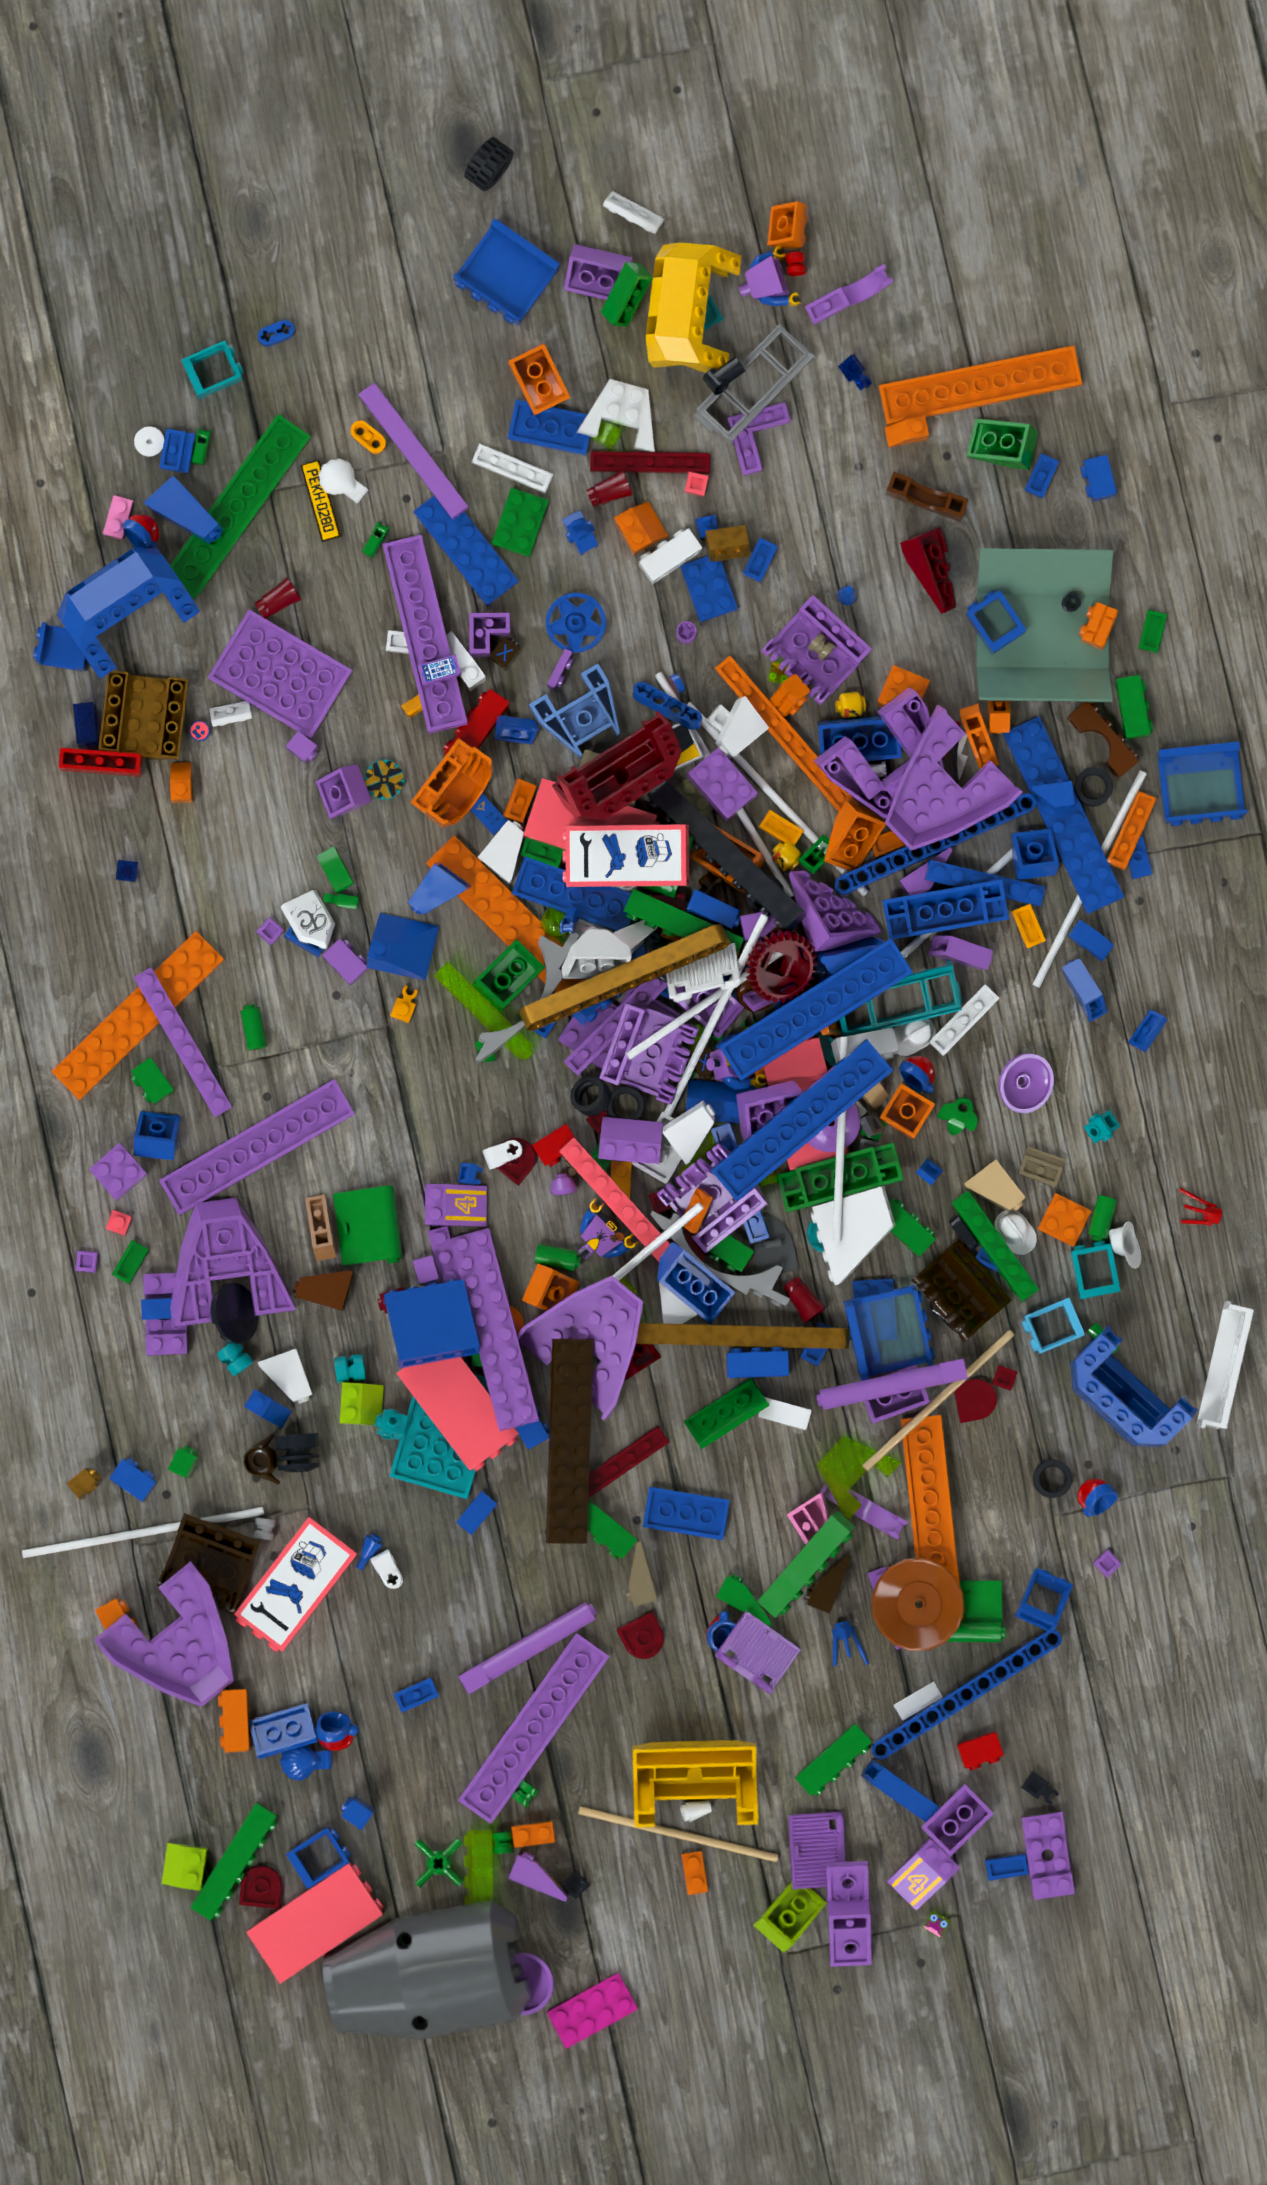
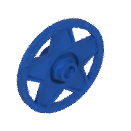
M569 593L559 597L550 606L546 616V630L551 641L560 649H567L572 653H581L592 649L600 642L606 628V618L601 605L594 598L583 593ZM582 598L586 599V601L576 608L567 599ZM558 605L561 618L550 624L551 614ZM595 607L600 613L602 626L591 619ZM554 635H567L569 647L561 644ZM584 636L597 637L591 644L581 647Z

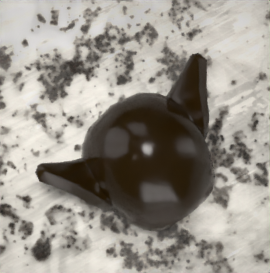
M271 1433L245 1453L243 1464L248 1473L278 1485L280 1481L272 1475L277 1468V1455L275 1450L268 1446L275 1436Z

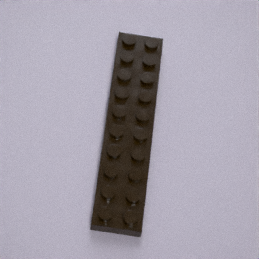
M552 1338L546 1543L587 1544L593 1339Z

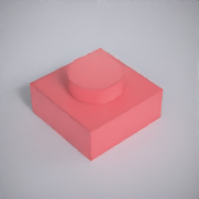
M689 472L685 493L704 497L708 476Z
M112 1210L106 1229L126 1236L132 1217Z

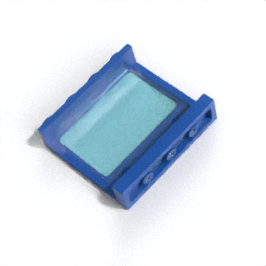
M1239 742L1162 749L1157 752L1165 824L1175 827L1183 825L1182 822H1190L1191 825L1201 824L1203 823L1202 820L1209 819L1212 823L1223 821L1222 818L1230 817V820L1243 819L1242 816L1247 814V809L1244 808L1238 755L1240 750Z
M915 1285L843 1301L861 1381L870 1379L869 1376L913 1365L928 1363L929 1366L933 1365L932 1360L935 1359L933 1347L929 1348L928 1341L931 1340L929 1328L925 1329L924 1324L927 1321L925 1309L921 1310L920 1303L923 1302L922 1293L917 1291Z

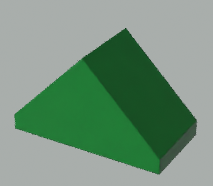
M823 834L798 862L812 874L818 872L826 863L824 859L830 839Z

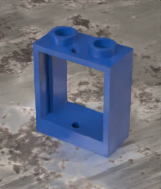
M993 590L985 595V600L980 604L978 602L971 604L967 608L968 611L965 615L992 655L1027 631L1000 590L996 593ZM998 599L1016 625V628L995 642H992L974 614Z
M1035 1568L1030 1576L1015 1617L1052 1633L1059 1622L1073 1584L1068 1583L1064 1578H1057L1044 1569ZM1034 1583L1062 1594L1054 1615L1026 1604Z
M329 1826L286 1853L307 1889L350 1862L349 1857L351 1854L346 1846L341 1847L338 1842L340 1839L338 1833L334 1828L330 1829ZM327 1835L342 1861L317 1877L312 1878L297 1853L319 1838Z

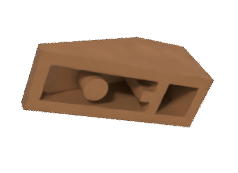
M325 1194L305 1198L316 1261L336 1258Z

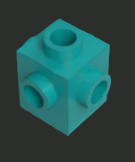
M1109 1109L1102 1115L1096 1113L1088 1119L1090 1123L1084 1126V1129L1094 1144H1096L1101 1139L1103 1142H1106L1114 1136L1112 1132L1121 1127V1125Z
M385 1409L375 1419L374 1426L377 1427L375 1434H379L387 1440H399L404 1435L408 1416L399 1414L395 1409Z

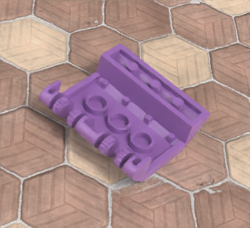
M812 595L799 609L795 617L774 639H771L765 645L761 652L766 657L774 653L770 657L772 662L781 656L784 661H782L779 668L783 670L788 666L784 672L788 677L797 674L806 686L811 683L814 687L808 695L812 698L818 693L814 700L821 705L854 672L872 648ZM820 633L825 636L827 642H832L836 646L824 661L818 658L816 652L808 649L810 643Z
M626 1003L599 1079L615 1085H619V1083L657 1096L656 1100L672 1104L675 1097L672 1093H676L677 1088L669 1084L668 1079L670 1078L676 1082L681 1080V1076L678 1074L683 1075L688 1061L686 1056H689L691 1052L683 1047L681 1043L684 1041L687 1044H694L695 1039L692 1037L697 1036L699 1028L686 1021L629 1060L625 1053L677 1017L647 1006Z
M720 1143L712 1148L713 1152L711 1150L707 1152V1157L712 1161L710 1165L700 1158L697 1160L698 1164L693 1163L681 1173L682 1177L680 1175L676 1177L677 1183L681 1186L680 1189L668 1183L666 1185L667 1189L662 1188L657 1192L658 1197L665 1206L670 1205L680 1215V1218L685 1214L696 1188L703 1189L713 1197L697 1234L693 1233L694 1241L704 1253L708 1252L768 1204L758 1184L736 1201L711 1172L710 1169L725 1157L727 1158L728 1154L731 1153Z

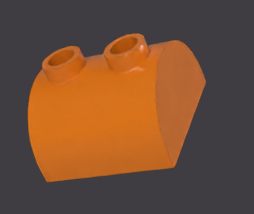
M796 201L771 206L768 246L775 248L781 246L782 249H798L803 247L806 241V235L804 234L805 225L808 222L806 204Z

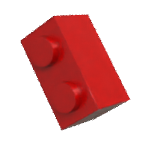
M567 1124L534 1143L532 1147L545 1167L549 1165L551 1168L561 1162L559 1158L563 1155L559 1150L574 1135Z
M995 1731L956 1744L963 1767L965 1769L969 1768L970 1771L980 1768V1764L987 1761L989 1764L998 1762L1000 1757L1004 1756Z

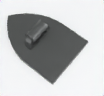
M767 1214L764 1219L770 1238L754 1242V1255L758 1273L768 1270L775 1265L783 1268L781 1273L799 1270L794 1244L789 1232L777 1219Z

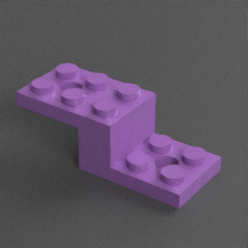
M868 1861L826 1863L830 1966L871 1965ZM851 1879L853 1880V1882L850 1884L843 1883V1880ZM848 1944L855 1945L853 1949H847L845 1946Z

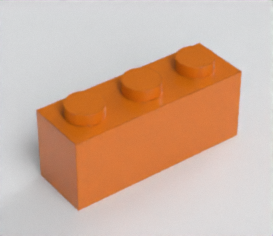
M222 1690V1695H218V1705L222 1707L223 1715H219L220 1728L223 1727L224 1736H220L221 1748H224L225 1752L250 1751L248 1690Z

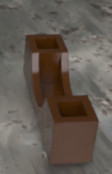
M893 472L885 494L961 522L969 500L951 492H940L917 483L912 478Z
M1084 702L1068 715L1067 719L1079 734L1095 732L1104 737L1110 750L1106 765L1119 780L1138 764V755L1132 748L1128 749L1125 746L1124 738L1119 733H1114L1111 729L1112 724L1107 718H1102L1098 714L1099 709L1093 702Z

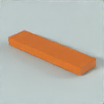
M1138 790L1107 860L1109 864L1126 870L1157 798Z

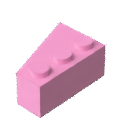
M823 1491L787 1514L805 1544L813 1538L830 1518Z

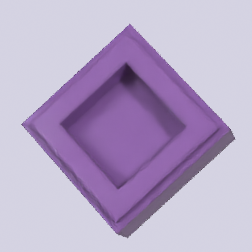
M269 917L256 933L272 946L285 930Z
M77 1251L75 1271L96 1273L98 1253Z
M1108 1549L1093 1562L1106 1578L1122 1565Z

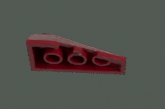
M941 527L900 542L907 564L941 614L956 608L953 585L948 579L950 564H946L945 553L948 552Z

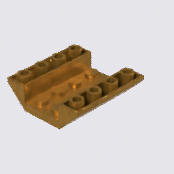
M111 671L108 673L98 750L141 754L143 758L179 759L189 680L173 677L161 679L135 676L121 671Z

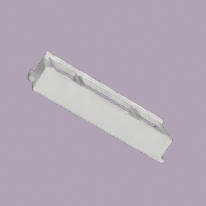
M1231 1301L1224 1302L1196 1423L1199 1424L1198 1428H1205L1207 1426L1216 1429H1227L1254 1311L1253 1309L1232 1305Z

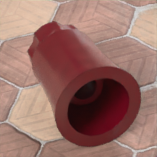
M623 470L586 490L593 507L633 496Z
M286 577L276 587L264 594L261 599L257 600L255 605L266 619L272 614L274 615L282 609L301 601L302 598L289 578Z
M799 1277L794 1278L783 1287L804 1324L813 1320L827 1308Z

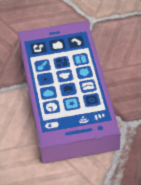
M456 654L417 666L423 686L462 675Z

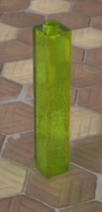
M448 961L433 975L489 1032L501 1031L513 1026ZM520 1032L504 1045L520 1062L523 1059L527 1061L534 1054L532 1051L534 1045Z

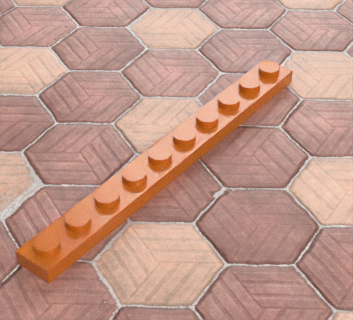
M731 656L727 657L714 669L739 698L746 696L769 727L767 731L838 813L846 800L859 805L849 793L833 783L816 765L814 760L818 756Z

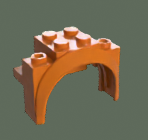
M458 738L410 804L427 815L428 819L442 829L456 824L470 811L489 783L493 772L492 759L476 747L471 748Z

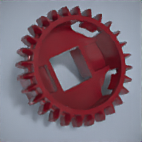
M779 930L777 936L774 932H771V938L765 935L763 943L759 940L756 942L746 961L750 968L745 969V971L749 974L746 976V979L751 981L748 985L753 988V991L760 998H764L769 1002L772 1000L774 1003H778L780 1000L785 1003L786 998L792 1001L793 995L799 997L798 992H806L804 987L806 985L811 986L808 981L815 979L812 973L817 972V969L813 966L817 965L818 962L815 960L817 955L813 952L815 950L814 947L810 945V941L805 939L802 934L798 935L796 931L791 933L789 930H786L784 934ZM798 946H800L801 948H803V949H802V952H803V954H804V958H805V959H802V958H801V954H800V952H799V950H798ZM774 951L785 954L779 968L782 976L766 971ZM790 982H795L797 984L796 987L792 985L791 987L784 989L785 993L779 990L782 986Z

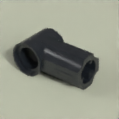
M734 357L720 368H713L707 371L703 376V381L715 395H719L728 388L730 382L746 371L739 360Z

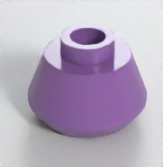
M568 1174L555 1175L556 1179L552 1180L550 1193L553 1196L576 1192L577 1185L572 1177H568Z

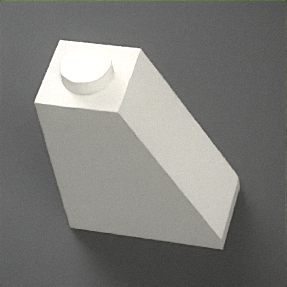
M746 696L735 701L716 741V745L728 759L735 757L769 729Z
M508 820L478 856V859L510 885L516 869L524 832L522 831L523 827L519 823Z
M701 1101L663 1126V1134L685 1164L691 1161L714 1124L715 1111L710 1104L706 1105L704 1101Z
M659 1282L663 1323L683 1324L698 1315Z
M297 1349L258 1362L259 1367L293 1402L298 1401V1404L310 1401L309 1396H312L313 1393Z
M765 1397L770 1406L759 1412L758 1417L806 1430L812 1410Z

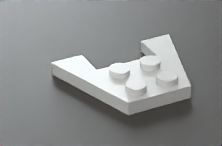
M610 379L577 433L597 437L600 422L603 419L638 429L634 448L646 452H655L648 389Z

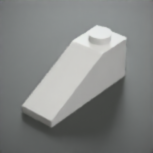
M451 631L446 635L451 656L456 654L462 674L459 677L467 689L472 691L486 681V676Z

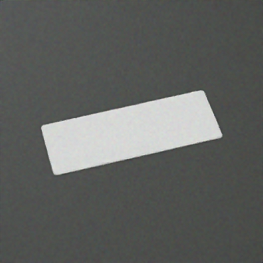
M932 1682L894 1704V1707L903 1721L941 1699L942 1695L936 1684Z

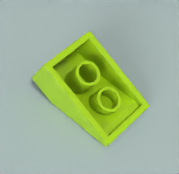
M791 1881L753 1926L784 1953L793 1946L827 1902L811 1888L792 1889Z

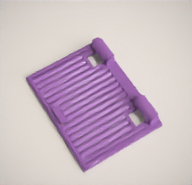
M745 1611L715 1654V1657L768 1694H771L801 1649ZM728 1649L735 1653L732 1658L726 1655ZM765 1674L771 1678L768 1683L762 1680Z
M843 1812L788 1815L792 1889L827 1887L826 1863L845 1862ZM836 1819V1829L830 1830L829 1820ZM848 1879L843 1880V1883L847 1884Z

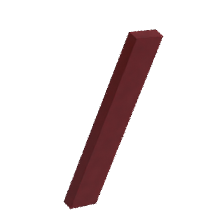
M590 451V472L618 473L623 470L624 473L689 474V472L697 474H710V453Z
M659 1426L589 1473L588 1499L670 1443Z

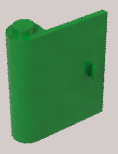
M393 1185L333 1194L342 1266L387 1260V1264L398 1263L399 1258H403Z
M960 1581V1588L963 1592L964 1618L961 1619L959 1628L947 1642H1002V1638H1006V1626H1002V1581Z

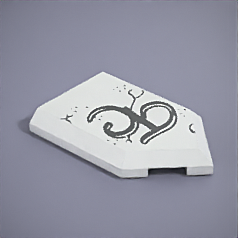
M312 890L284 903L280 908L298 940L327 950L335 922L318 892Z

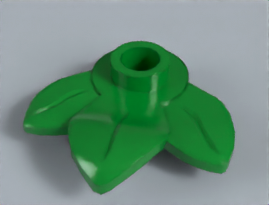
M966 1097L958 1098L954 1103L945 1104L937 1115L938 1119L947 1121V1128L951 1136L959 1134L964 1128L974 1131L978 1122L977 1116L973 1112V1103ZM960 1104L967 1106L966 1111L959 1109Z

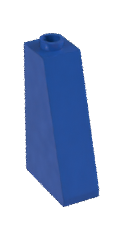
M174 476L144 502L153 513L208 544L216 541L224 531Z
M874 1759L869 1762L861 1774L868 1782L924 1822H927L940 1809L938 1805Z

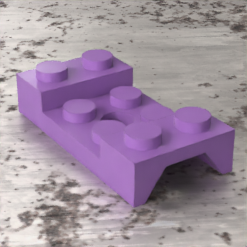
M176 1273L143 1274L145 1299L172 1298ZM172 1319L146 1320V1356L188 1354L187 1326L173 1329Z
M1063 1812L1021 1817L1033 1899L1075 1894L1067 1850ZM1046 1849L1053 1852V1858L1049 1861L1042 1859V1852Z

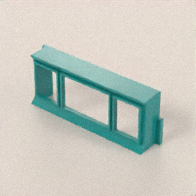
M946 959L945 966L913 973L889 988L892 989L920 982L925 1005L924 1009L876 1020L871 999L866 1003L870 1022L847 1027L845 1016L839 1020L843 1037L887 1029L961 1011L963 1001L959 982L955 980L951 961ZM949 975L954 1001L931 1007L926 980Z

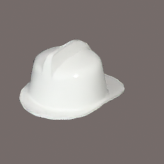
M930 1019L899 1025L893 1029L899 1049L897 1054L908 1056L930 1044L929 1041L935 1036L936 1031Z
M1013 1209L1009 1212L1005 1210L997 1216L995 1229L1010 1250L1018 1255H1025L1031 1252L1036 1245L1037 1238L1034 1229L1019 1211H1014Z
M1127 1221L1123 1227L1109 1231L1110 1244L1115 1253L1125 1256L1128 1264L1136 1269L1141 1264V1250L1135 1235L1134 1226L1131 1222Z

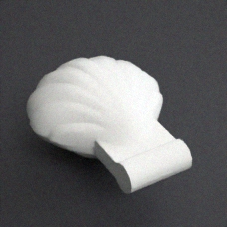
M336 459L330 460L322 466L319 473V483L326 493L332 495L345 494L358 504L368 491L366 487L355 480L354 469L349 462Z

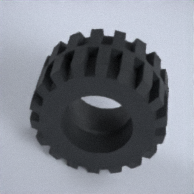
M491 137L473 155L466 167L464 177L485 192L491 189L505 173L512 161L514 152L497 138Z

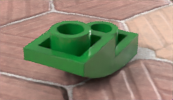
M334 846L317 855L336 893L354 884L347 867Z

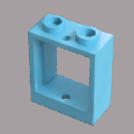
M1070 1298L1023 1317L1024 1321L1021 1322L1025 1332H1029L1032 1340H1029L1033 1351H1037L1038 1354L1085 1335ZM1062 1306L1074 1334L1042 1347L1031 1319Z

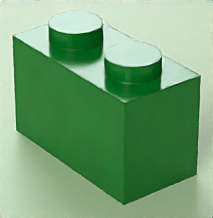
M151 1057L131 1070L133 1076L130 1078L137 1087L141 1085L145 1091L142 1095L148 1103L153 1102L156 1106L175 1092Z
M728 1235L708 1252H710V1258L717 1262L722 1260L727 1263L726 1268L736 1274L737 1271L742 1272L755 1251Z

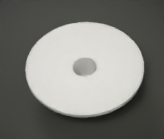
M144 427L137 432L134 444L140 454L154 456L163 449L164 437L157 428Z

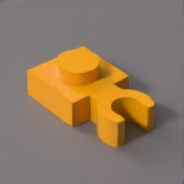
M405 985L402 990L403 999L396 998L390 1017L410 1023L416 1004L411 1003V1001L417 997L418 990L415 989L412 995H408L406 993L408 986Z

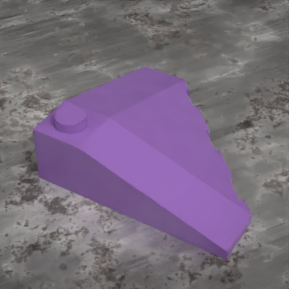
M805 870L791 871L789 873L797 905L806 914V917L802 920L804 931L815 951L830 950L878 935L882 932L873 915L867 911L863 914L856 910V904L843 896L840 899L833 895V889L823 882L817 884L815 881L810 880L811 874Z

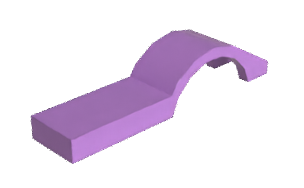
M885 264L875 268L873 272L851 285L840 287L805 306L813 324L816 325L850 306L871 298L894 282L893 279H889L884 270L886 269Z
M828 1477L820 1491H823L826 1499L897 1540L900 1538L898 1534L903 1525L907 1526L908 1524L907 1521L885 1510L831 1477Z

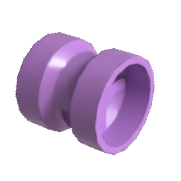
M689 621L680 623L676 631L678 641L683 644L692 643L697 633L695 625Z

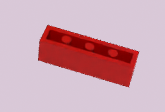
M491 689L488 692L484 691L477 700L480 703L476 709L472 707L466 715L468 725L458 727L454 733L456 737L453 741L449 740L444 746V757L458 738L471 748L476 747L479 750L496 726L498 716H503L510 706V702Z
M60 748L58 768L61 771L141 777L143 757L137 753Z

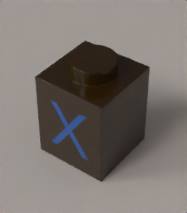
M504 637L490 655V660L507 671L520 654L519 644L512 638L507 640Z
M710 1048L703 1050L695 1066L699 1079L704 1078V1080L715 1077L714 1071L708 1070L706 1062L710 1058Z

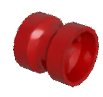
M792 252L785 255V261L788 263V268L786 269L788 276H801L807 273L806 266L804 265V252Z

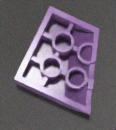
M794 1080L736 1094L740 1131L744 1141L802 1093V1090Z

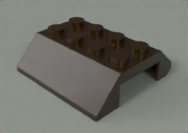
M960 1239L911 1280L919 1288L920 1292L926 1295L927 1300L945 1318V1321L954 1328L955 1333L959 1335L963 1342L967 1341L978 1329L1012 1301Z
M184 1513L177 1530V1537L157 1586L160 1587L191 1562L209 1584L213 1599H215V1595L222 1596L218 1609L223 1610L226 1602H228L225 1611L234 1614L255 1562L261 1541Z

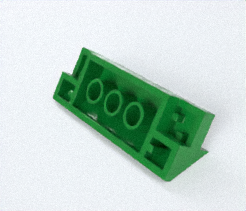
M894 1142L844 1155L842 1198L904 1180ZM836 1157L777 1175L786 1213L834 1200Z

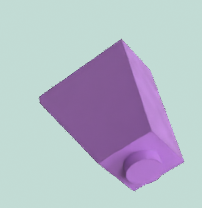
M933 935L928 955L944 960L949 959L951 962L975 969L988 970L992 962L993 950L953 936Z

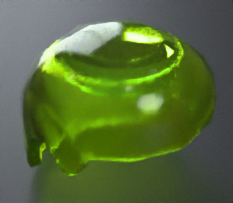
M547 908L540 921L543 930L548 935L556 938L564 937L568 934V932L560 933V922L564 919L565 915L552 908Z

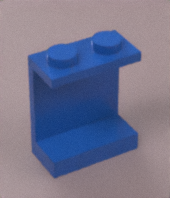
M42 622V626L37 629L38 647L35 646L33 658L36 659V663L38 665L85 672L87 659L66 628L50 626L46 622Z

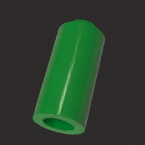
M255 1004L243 1006L244 1010H241L240 1013L247 1050L253 1051L267 1048L260 1007H256Z
M1098 1195L1088 1231L1091 1240L1101 1242L1103 1239H1108L1117 1204L1116 1199Z
M538 1244L534 1263L574 1271L575 1267L579 1268L581 1256L577 1255L578 1251Z

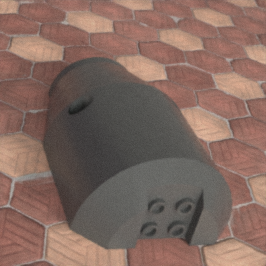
M494 1900L396 1918L334 1951L325 1953L323 1957L324 1987L329 2012L336 2031L339 2034L358 2033L423 2040L516 2022L532 1999L529 1978L520 1979L522 1967L520 1963H517L516 1959L518 1946L516 1942L513 1943V1941L520 1937L517 1916ZM406 1932L411 1935L412 1943L405 1940ZM420 2016L424 2017L428 2024L422 2023Z

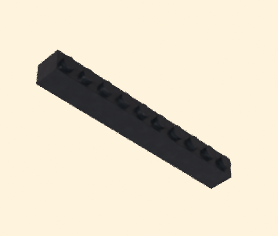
M667 780L647 794L650 799L649 805L655 811L660 809L664 813L662 817L670 825L672 823L675 825H689V835L694 836L692 846L697 851L702 849L706 853L704 857L711 864L715 862L719 866L718 870L725 877L729 875L733 879L732 884L738 890L744 889L747 892L745 896L753 904L757 902L761 906L760 910L764 915L768 917L771 915L775 919L774 924L781 931L786 929L791 932L806 917L803 909Z

